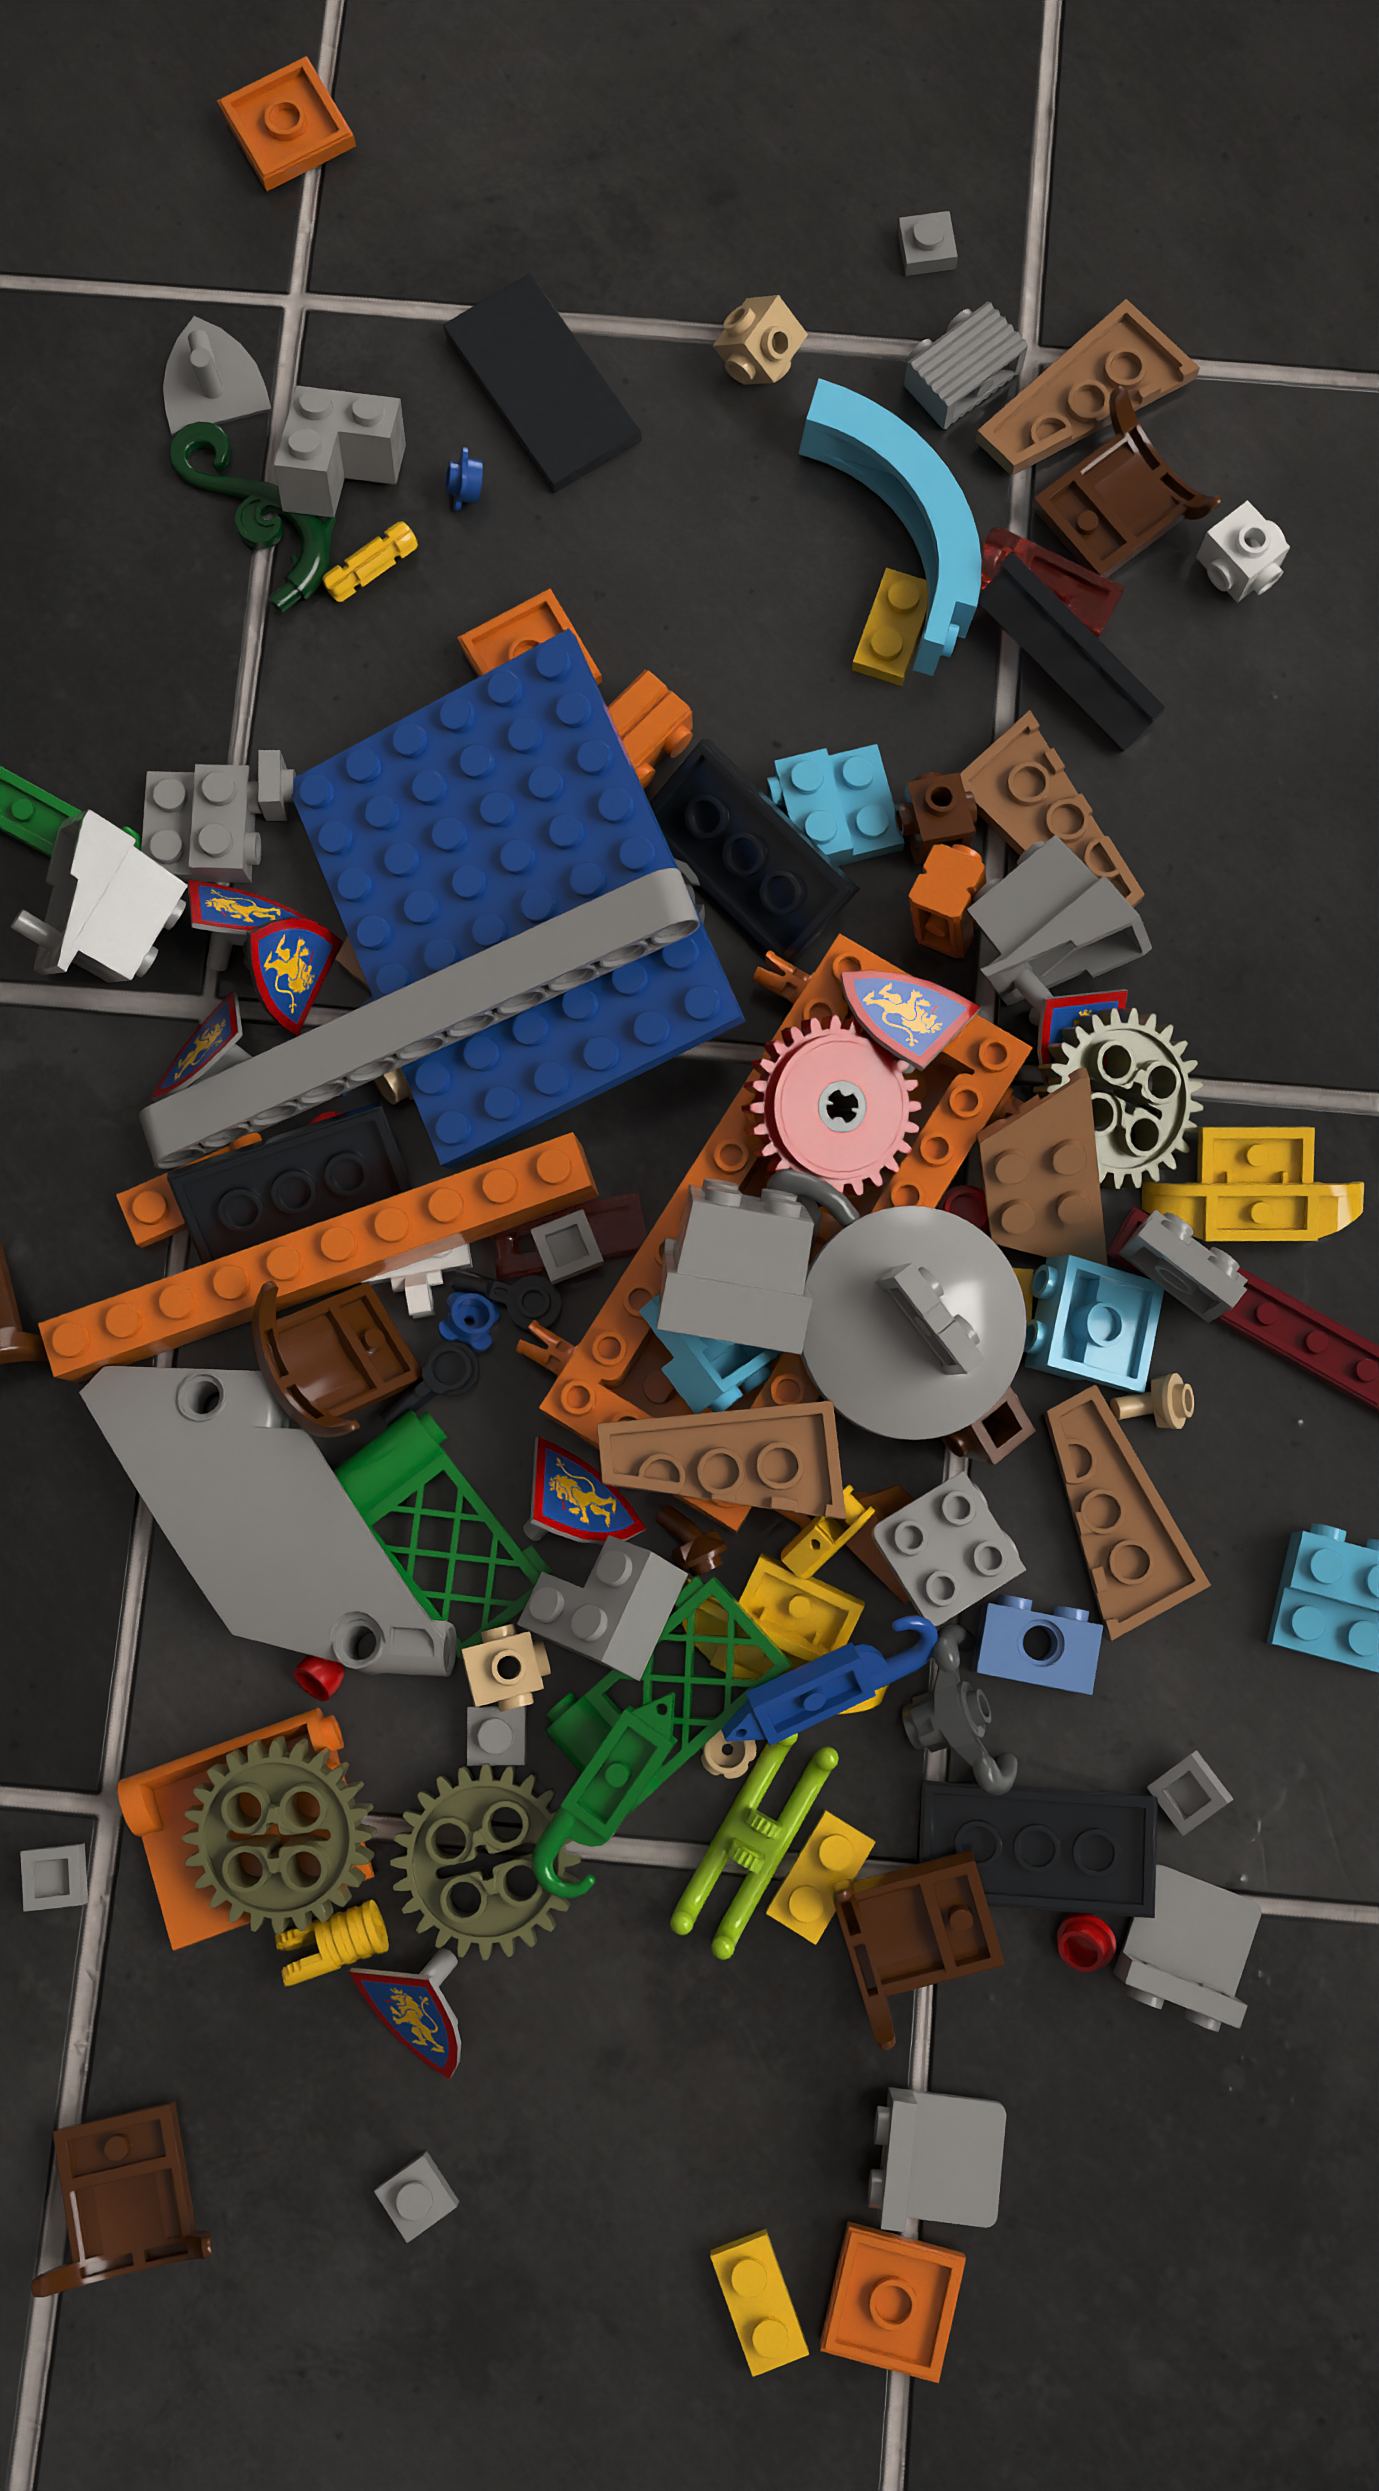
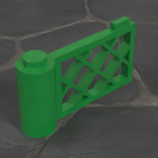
M410 1409L332 1471L376 1540L431 1620L448 1622L451 1600L484 1604L481 1628L464 1642L456 1634V1655L461 1659V1649L476 1646L483 1642L481 1632L502 1627L525 1608L541 1572L550 1574L552 1570L532 1544L524 1551L520 1549L446 1454L440 1443L448 1437L431 1414L426 1411L418 1417ZM443 1470L458 1488L455 1512L422 1508L425 1484ZM417 1491L415 1507L399 1505ZM464 1497L478 1515L462 1513ZM391 1511L414 1514L410 1547L387 1545L373 1525ZM421 1515L454 1518L450 1552L417 1548ZM461 1519L485 1522L493 1532L490 1557L457 1553ZM499 1541L513 1559L497 1557ZM393 1552L409 1554L407 1570ZM416 1555L449 1559L445 1592L423 1590L413 1579ZM456 1560L489 1563L485 1597L452 1593ZM496 1564L520 1567L534 1586L516 1600L492 1598ZM429 1598L444 1599L442 1615ZM491 1605L507 1606L489 1621Z
M696 1576L680 1591L675 1602L679 1609L668 1618L657 1642L658 1644L662 1640L686 1641L685 1674L653 1672V1651L640 1679L644 1680L643 1705L652 1701V1681L684 1683L683 1715H674L673 1724L683 1725L682 1749L667 1763L664 1761L628 1815L724 1727L748 1700L746 1692L779 1677L793 1664L715 1576L706 1584L699 1576ZM711 1595L728 1612L727 1635L695 1634L696 1609ZM687 1618V1633L671 1632ZM736 1622L750 1637L736 1636ZM695 1642L727 1644L726 1677L693 1675ZM735 1645L758 1646L774 1665L759 1679L734 1677ZM611 1670L579 1700L570 1692L545 1715L552 1722V1725L545 1733L581 1774L623 1713L605 1692L619 1679L635 1680L615 1670ZM693 1684L724 1685V1711L716 1718L692 1716ZM733 1686L749 1687L733 1702ZM691 1725L706 1726L690 1741Z

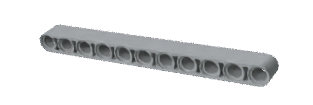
M666 868L647 874L147 1106L139 1113V1119L154 1166L157 1169H172L193 1162L229 1146L231 1142L244 1135L260 1132L691 935L699 928L700 921L680 870Z

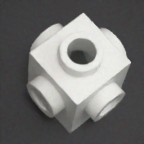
M1247 500L1207 531L1196 558L1207 569L1212 583L1219 590L1227 591L1238 603L1253 590L1258 595L1264 593L1281 577L1283 570L1280 568V565L1290 546L1286 543L1281 529L1274 522L1265 520Z

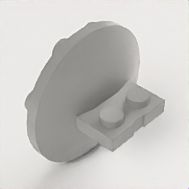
M899 1206L865 1215L842 1228L830 1238L817 1253L807 1270L805 1283L813 1300L802 1355L800 1356L805 1370L819 1394L825 1401H833L834 1410L854 1425L868 1432L895 1439L920 1440L945 1436L965 1428L985 1415L1004 1395L1013 1381L1023 1355L1026 1339V1310L1022 1290L1011 1264L999 1247L979 1228L959 1216L940 1209L923 1206Z

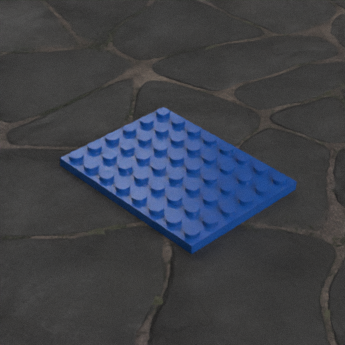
M569 628L293 778L292 798L374 1001L647 874L666 868L678 869L578 640ZM695 905L694 908L699 918L700 926L691 935L401 1067L441 1166L448 1169L453 1168L746 1022Z

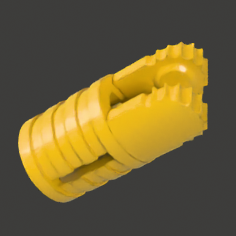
M374 1900L363 1902L359 1907L348 1908L345 1912L334 1913L325 1922L319 1919L313 1920L305 1931L300 1932L297 1927L283 1931L280 1935H274L277 1950L293 1951L300 1949L302 1946L317 1943L320 1952L283 1967L281 1972L285 1987L340 1969L344 1964L355 1963L358 1959L369 1958L375 1953L387 1952L389 1949L386 1927L381 1912Z

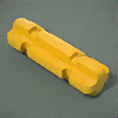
M403 521L395 523L384 531L386 534L384 539L377 536L345 559L346 566L341 568L337 565L323 575L322 580L326 590L337 602H343L356 592L354 589L356 585L359 584L361 587H364L396 564L394 560L396 556L403 559L417 548L418 544L414 533Z

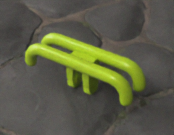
M798 1733L771 1746L768 1742L766 1743L672 1914L670 1927L674 1933L686 1935L692 1930L705 1901L729 1858L747 1868L749 1872L715 1933L711 1944V1951L720 1960H726L733 1955L735 1946L780 1862L827 1777L838 1764V1753L832 1747H822L814 1754L779 1818L775 1821L756 1809L790 1748L797 1741Z

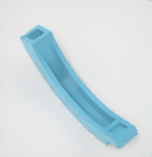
M819 378L807 415L798 454L827 463L859 480L879 495L904 523L921 556L928 590L926 619L913 671L933 676L940 656L950 658L957 637L965 639L978 604L982 560L979 537L972 512L949 468L915 430L872 400L845 387Z

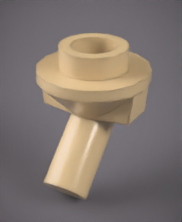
M1171 1373L1152 1379L1151 1392L1111 1399L1110 1409L1116 1420L1154 1414L1157 1427L1181 1429L1185 1424L1186 1418L1191 1417L1193 1414L1194 1396L1191 1386L1184 1384L1178 1373Z

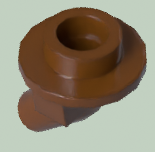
M665 1505L657 1514L656 1522L683 1543L671 1550L676 1567L681 1570L688 1569L693 1578L723 1564L719 1554L727 1550L728 1546L726 1542H723L716 1529L703 1534L701 1529L692 1520L672 1505Z

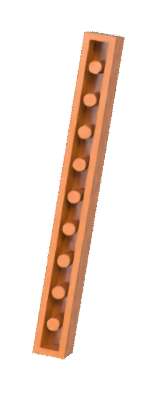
M571 1132L38 1323L53 1376L79 1383L93 1378L104 1366H127L252 1321L253 1309L262 1285L269 1281H274L278 1286L276 1298V1312L424 1260L433 1255L599 1197L583 1147L575 1134Z

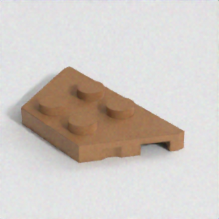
M1080 1068L1068 1074L1070 1079L1068 1083L1043 1099L1037 1094L1020 1105L1012 1116L1006 1119H999L977 1133L988 1230L991 1240L997 1245L1047 1258L1072 1255L1108 1266L1090 1077L1086 1068Z

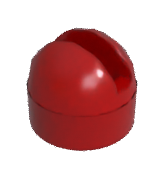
M307 1655L293 1670V1677L307 1694L319 1701H328L340 1687L344 1679L345 1669L342 1663Z

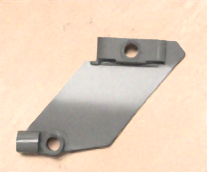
M104 1366L79 1392L155 1520L232 1635L339 1662L346 1667L370 1675L382 1673L444 1677L451 1675L457 1650L455 1627L447 1621L431 1620L424 1608L418 1603L349 1498L310 1434L303 1429L289 1428L290 1417L277 1402L261 1371ZM215 1392H219L220 1399L218 1405L211 1412L204 1414V1405L208 1397ZM373 1632L376 1637L375 1650L371 1656L360 1660L357 1655L358 1641L363 1635Z

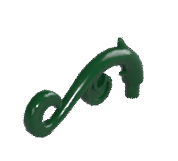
M198 421L186 425L176 433L170 443L169 459L173 470L180 478L191 485L208 491L245 499L237 508L235 523L240 537L250 547L260 550L272 548L277 544L283 535L282 519L276 515L272 519L264 520V516L269 512L286 516L295 525L302 543L300 557L296 554L290 556L292 570L284 576L286 582L268 600L280 614H284L299 599L306 601L323 582V575L327 573L331 536L336 518L329 517L322 523L317 515L283 511L278 486L272 483L212 475L195 470L189 463V457L199 448L206 447L215 452V459L212 463L213 468L217 472L224 471L231 460V445L229 437L223 429L213 423Z

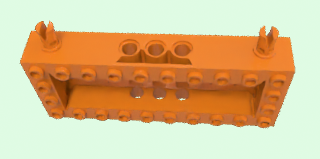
M839 933L822 962L811 976L769 950L765 955V966L773 972L758 967L752 981L756 984H761L793 1003L792 1009L771 1040H778L785 1044L781 1030L795 1026L801 1031L802 1020L817 1018L821 1025L823 1017L838 1015L842 1025L845 1019L855 1018L845 1000L840 978L841 972L881 971L909 974ZM976 1014L923 1071L915 1068L911 1073H902L904 1080L918 1081L919 1086L908 1091L909 1101L921 1103V1109L909 1112L908 1121L919 1126V1130L916 1133H905L902 1139L911 1147L910 1154L893 1155L894 1160L899 1166L896 1173H885L879 1170L882 1185L868 1187L863 1183V1194L858 1196L847 1195L843 1189L842 1194L847 1197L859 1212L860 1217L899 1206H923L936 1209L976 1144L977 1133L999 1119H1006L1012 1116L1018 1107L1024 1103L1012 1095L1014 1089L1010 1087L1033 1047ZM765 1050L760 1059L770 1060L771 1057ZM753 1069L746 1082L759 1081L761 1074ZM744 1085L581 1342L575 1347L541 1326L536 1320L528 1328L548 1349L540 1348L521 1339L518 1342L516 1352L526 1355L558 1375L539 1409L545 1417L598 1450L597 1424L695 1414L661 1370L674 1357L655 1335L653 1329L640 1314L639 1310L652 1298L660 1294L665 1239L676 1240L689 1185L703 1187L704 1178L719 1179L738 1184V1191L744 1195L760 1198L762 1189L767 1187V1181L772 1175H769L766 1169L772 1158L770 1155L755 1157L753 1150L762 1143L760 1136L745 1135L744 1129L756 1122L754 1114H747L741 1110L742 1105L754 1103L755 1098L754 1093L743 1088ZM824 1206L819 1207V1211L823 1215V1222L808 1261V1268L826 1242L843 1228L833 1214ZM784 1352L768 1365L773 1372L767 1381L749 1394H746L743 1388L739 1386L738 1388L743 1396L724 1411L817 1402L821 1395L811 1382L800 1354ZM708 1407L707 1409H705L704 1411H702L700 1414H702V1413H712V1411H711V1409ZM672 1495L734 1535L737 1534L752 1509L751 1506ZM775 1510L801 1526V1529L811 1521L805 1514Z

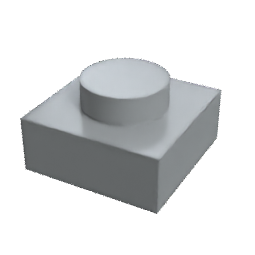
M950 211L899 218L897 232L905 276L956 269L958 256Z
M258 750V802L266 821H288V802H294L292 798L293 778L296 777L294 769H287L280 750Z
M583 1209L531 1229L552 1285L605 1264Z
M499 1706L467 1707V1766H483L484 1763H490L491 1766L526 1765L527 1706L500 1712Z
M1198 1751L1190 1754L1147 1786L1150 1793L1158 1797L1159 1805L1182 1836L1233 1800L1232 1796Z
M85 1843L20 1851L24 1912L79 1906L88 1903Z
M427 2150L379 2184L374 2191L406 2243L454 2210L459 2203V2200Z

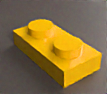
M886 568L853 659L852 671L902 686L926 618L927 580Z
M824 1810L766 1908V1914L816 1945L836 1912L831 1896L832 1885L851 1879L852 1882L854 1881L876 1843L875 1840L829 1811Z
M763 2229L710 2250V2257L752 2377L809 2355L808 2345L767 2230Z

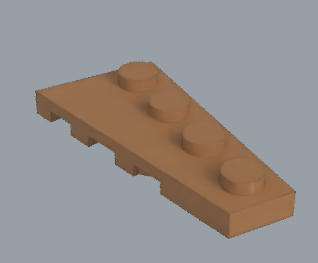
M1125 299L979 428L975 441L1013 476L1112 424L1109 399L1116 387L1123 386L1128 390L1133 410L1136 411L1195 380L1200 367L1133 304Z
M1029 710L960 773L965 792L971 791L973 793L977 814L1020 856L1036 842L1043 841L1046 843L1054 835H1057L1098 879L1105 875L1134 908L1144 897L1143 890L1110 837L1103 835L1091 815L1093 810L1083 794H1078L1064 772L1065 765L1054 747L1050 749L1038 730L1039 723Z
M1093 1385L1044 1412L1107 1640L1112 1641L1210 1587V1582L1097 1385Z
M833 1401L597 1424L603 1485L846 1520Z

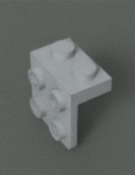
M965 1471L960 1472L879 1522L871 1531L872 1540L919 1616L929 1619L935 1627L946 1622L1026 1571L1025 1566L1019 1559V1553L1014 1542L1001 1530L988 1509L983 1493L975 1483L970 1481Z
M1156 1864L1155 1918L1132 1917L1113 1974L1125 1984L1130 1985L1127 1995L1137 2001L1162 2009L1164 2000H1168L1187 2008L1184 2015L1185 2019L1216 2032H1219L1222 2022L1240 2029L1248 2005L1236 1998L1235 1993L1261 1918V1908L1258 1903L1251 1899L1167 1866Z
M888 2087L886 2107L877 2106L874 2127V2144L883 2145L880 2170L871 2169L868 2187V2208H876L881 2229L905 2232L907 2218L988 2228L995 2224L998 2215L1006 2126V2111L1000 2102Z

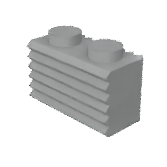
M986 302L974 312L970 309L961 311L948 325L947 333L935 342H932L930 339L923 340L911 351L907 358L904 386L943 430L947 429L951 423H955L959 417H963L967 411H971L975 405H979L983 399H987L991 393H995L999 387H1003L1007 381H1011L1014 375H1018L1023 369L1028 349L1025 339H1021L1019 332L1014 331L1012 324H1008L1005 317H1001L999 310L994 309L991 302Z

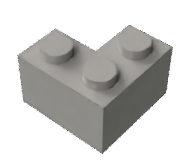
M296 386L274 463L282 510L285 512L334 518L345 478L396 484L406 447L401 399Z
M608 1535L584 1588L541 1572L517 1625L555 1645L640 1681L688 1573L649 1550Z

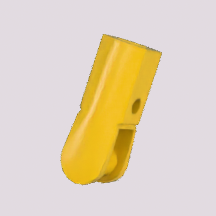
M850 1484L843 1489L845 1522L850 1526L847 1530L836 1519L815 1516L782 1549L781 1561L798 1578H810L874 1514L875 1510L871 1506L866 1510L850 1494L854 1490Z

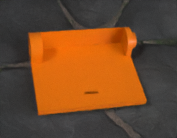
M315 1708L118 1781L117 1790L120 1807L131 1832L135 1836L142 1837L173 1951L247 1925L251 1919V1914L244 1912L236 1921L231 1923L228 1921L232 1907L229 1901L225 1900L214 1908L209 1906L213 1895L217 1891L213 1884L198 1889L194 1885L206 1873L203 1866H186L185 1863L189 1857L198 1851V1845L183 1842L182 1836L189 1830L198 1827L199 1824L189 1820L184 1814L193 1805H204L194 1795V1789L201 1783L213 1784L207 1771L217 1763L228 1768L226 1755L236 1748L248 1758V1745L254 1740L260 1739L269 1753L272 1741L278 1736H284L288 1752H292L294 1746L303 1738L308 1739V1756L312 1758L324 1748H329L330 1755L326 1766L333 1770L341 1764L337 1750L344 1748L342 1733L334 1715L325 1717L320 1708ZM344 1776V1777L342 1778V1780H343L344 1783L347 1785L346 1779H345V1776ZM298 1792L296 1801L300 1811L310 1817L319 1816L320 1805L316 1797L308 1792ZM240 1793L239 1803L243 1812L250 1817H260L262 1809L257 1797L251 1793ZM275 1824L265 1833L279 1835L281 1845H284L294 1836L280 1834L278 1824ZM315 1829L312 1832L295 1834L317 1835L326 1839L331 1837L327 1829ZM233 1830L229 1831L230 1838L234 1840H245L248 1837L257 1836L237 1833ZM365 1842L360 1843V1845L366 1847ZM242 1852L240 1862L244 1871L251 1876H262V1864L258 1857L252 1853ZM298 1852V1864L302 1871L312 1876L321 1875V1865L317 1857L309 1852ZM371 1862L365 1865H355L366 1875L364 1881L375 1877Z

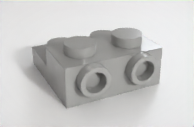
M195 764V772L147 771L141 852L183 882H188V879L202 882L251 883L252 865H259L261 861V838L259 832H254L255 815L262 814L263 812L258 802V781L250 766Z
M1154 1210L1142 1222L1118 1254L1207 1323L1231 1310L1247 1291L1243 1286L1248 1280L1237 1272L1240 1268L1238 1263L1224 1251L1215 1247L1208 1250L1191 1236L1194 1231L1178 1216L1166 1212L1163 1216L1157 1210Z

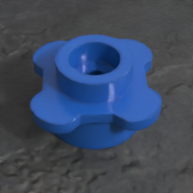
M468 447L461 448L458 462H448L446 471L445 493L454 495L453 510L459 512L462 502L478 503L482 486V460L468 458Z
M463 1292L450 1294L446 1300V1306L449 1309L446 1319L442 1320L438 1325L440 1337L447 1342L458 1340L469 1344L471 1349L476 1352L487 1350L492 1343V1338L489 1334L490 1329L500 1317L499 1309L495 1304L479 1294H465ZM470 1318L474 1324L469 1326L465 1324L464 1319Z

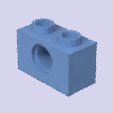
M998 1594L997 1604L984 1603L981 1605L976 1645L974 1647L970 1672L1081 1694H1093L1103 1625L1089 1623V1611L1055 1605L1053 1615L1031 1611L1032 1600ZM1034 1626L1043 1628L1051 1640L1048 1654L1040 1660H1034L1029 1657L1023 1647L1025 1633Z

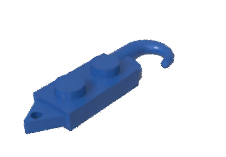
M917 1615L899 1618L892 1622V1629L894 1631L910 1629L920 1634L918 1641L912 1647L884 1659L881 1652L873 1646L866 1644L854 1646L851 1642L746 1692L748 1700L721 1729L725 1740L730 1742L767 1739L771 1746L876 1696L875 1690L917 1671L928 1663L934 1655L933 1647L938 1639L936 1627L929 1619Z

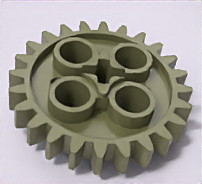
M1116 1008L1098 1010L1097 1015H1082L1078 1017L1079 1026L1064 1027L1061 1030L1066 1043H1052L1048 1045L1047 1048L1056 1061L1050 1064H1039L1038 1069L1049 1078L1048 1085L1036 1086L1033 1092L1046 1097L1070 1081L1068 1074L1076 1069L1086 1068L1090 1077L1091 1088L1101 1091L1113 1090V1096L1091 1091L1101 1187L1103 1189H1120V1187L1140 1188L1141 1181L1157 1182L1160 1180L1159 1170H1174L1176 1168V1163L1171 1153H1188L1190 1151L1187 1143L1182 1139L1183 1134L1198 1133L1199 1128L1188 1120L1190 1113L1203 1110V1105L1191 1100V1093L1201 1089L1203 1082L1189 1081L1188 1073L1198 1065L1197 1060L1182 1061L1180 1056L1188 1043L1186 1040L1169 1042L1174 1027L1171 1024L1156 1026V1015L1153 1013L1138 1015L1136 1008L1118 1009V1011ZM1104 1053L1106 1054L1108 1059V1068L1106 1072L1104 1071L1102 1065ZM1149 1075H1151L1153 1082L1151 1092L1148 1087ZM1126 1102L1139 1106L1145 1105L1154 1109L1157 1112V1117L1143 1108H1125ZM1132 1126L1135 1128L1136 1134L1134 1143L1131 1142L1130 1137Z
M278 1736L272 1741L269 1753L260 1739L254 1740L248 1745V1758L236 1748L226 1755L228 1768L217 1763L207 1771L213 1784L201 1783L194 1789V1795L204 1805H193L184 1814L186 1818L199 1824L198 1827L189 1830L182 1836L183 1842L198 1845V1851L185 1861L186 1866H203L206 1872L194 1884L196 1889L213 1884L217 1891L213 1895L209 1906L214 1908L225 1900L229 1901L232 1907L228 1921L231 1923L236 1921L244 1912L250 1913L251 1931L254 1932L264 1924L267 1918H271L276 1935H280L287 1928L290 1917H292L300 1932L305 1931L311 1924L312 1912L319 1920L325 1922L333 1914L331 1901L344 1907L352 1898L346 1885L359 1887L365 1880L366 1875L355 1865L368 1864L374 1858L375 1853L360 1845L361 1842L372 1839L377 1833V1828L361 1824L360 1821L374 1808L373 1803L356 1804L353 1798L364 1786L363 1781L346 1785L342 1778L350 1764L346 1761L333 1770L326 1766L330 1755V1749L327 1747L314 1758L309 1757L308 1739L305 1738L294 1746L292 1752H288L284 1736ZM298 1792H308L316 1797L320 1805L319 1816L310 1817L300 1811L296 1801ZM240 1793H251L257 1797L262 1809L260 1817H250L243 1812L239 1803ZM275 1824H278L280 1834L294 1835L284 1845H281L279 1835L265 1834ZM315 1829H327L331 1837L326 1839L317 1835L295 1834L312 1832ZM233 1830L237 1833L257 1836L248 1837L245 1840H234L230 1838L229 1831ZM242 1852L252 1853L258 1857L262 1864V1876H251L244 1871L240 1862ZM298 1852H309L316 1856L321 1865V1875L312 1876L303 1872L298 1864Z
M484 1763L479 1779L474 1780L468 1767L463 1766L459 1768L458 1772L459 1785L454 1786L446 1776L442 1775L436 1779L440 1792L439 1797L425 1790L417 1795L425 1809L423 1813L414 1810L404 1812V1819L414 1829L412 1832H400L394 1835L393 1840L408 1849L407 1854L390 1860L391 1866L407 1869V1876L393 1885L394 1891L411 1890L413 1898L406 1903L402 1911L404 1914L412 1913L419 1909L422 1911L424 1917L416 1929L419 1934L428 1930L433 1925L440 1929L436 1940L437 1948L440 1949L452 1936L458 1939V1957L463 1958L472 1943H479L482 1959L488 1960L494 1943L498 1942L506 1956L510 1957L515 1952V1937L520 1936L530 1947L537 1943L536 1932L533 1927L535 1924L550 1932L553 1931L556 1923L549 1913L550 1907L565 1912L571 1904L566 1898H559L549 1894L539 1884L536 1892L530 1896H519L510 1890L507 1883L509 1870L520 1865L532 1869L533 1853L501 1860L493 1868V1875H488L485 1867H476L444 1879L437 1876L438 1868L474 1859L481 1853L480 1845H486L487 1851L490 1854H495L527 1842L537 1843L558 1810L552 1812L548 1807L556 1792L553 1788L544 1792L539 1797L533 1793L536 1775H530L519 1785L515 1783V1766L509 1765L502 1774L501 1779H495L490 1763ZM501 1807H509L516 1810L522 1818L523 1828L521 1834L514 1839L500 1837L493 1828V1815ZM451 1823L463 1830L466 1836V1845L462 1853L449 1855L439 1848L437 1833L443 1824ZM569 1838L555 1856L553 1869L562 1881L575 1883L579 1882V1880L566 1873L565 1870L568 1866L580 1863L582 1855L566 1851L565 1845L573 1841ZM468 1882L479 1890L481 1904L478 1910L465 1913L454 1906L451 1892L455 1884Z

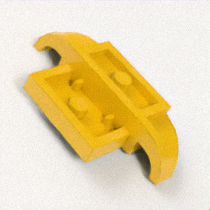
M1198 1127L1197 1182H1186V1184L1142 1182L1141 1209L1151 1214L1154 1210H1157L1163 1216L1166 1212L1172 1213L1194 1231L1192 1236L1204 1241H1318V1238L1335 1233L1349 1225L1363 1212L1364 1182H1313L1314 1127Z
M761 1553L738 1602L793 1663L780 1676L845 1646L865 1605V1601L812 1576L807 1579L798 1578L783 1562L764 1553ZM687 1578L683 1585V1588L686 1587L692 1580ZM710 1596L696 1609L695 1634L727 1635L728 1612L716 1598ZM686 1618L685 1620H683V1621L681 1622V1624H682L683 1628L685 1629V1631H686V1633H687V1618ZM736 1622V1636L750 1637ZM695 1642V1646L711 1661V1666L726 1672L727 1644ZM735 1645L734 1677L759 1679L774 1665L758 1646ZM890 1684L875 1690L876 1696L838 1714L856 1713L878 1706L882 1702Z

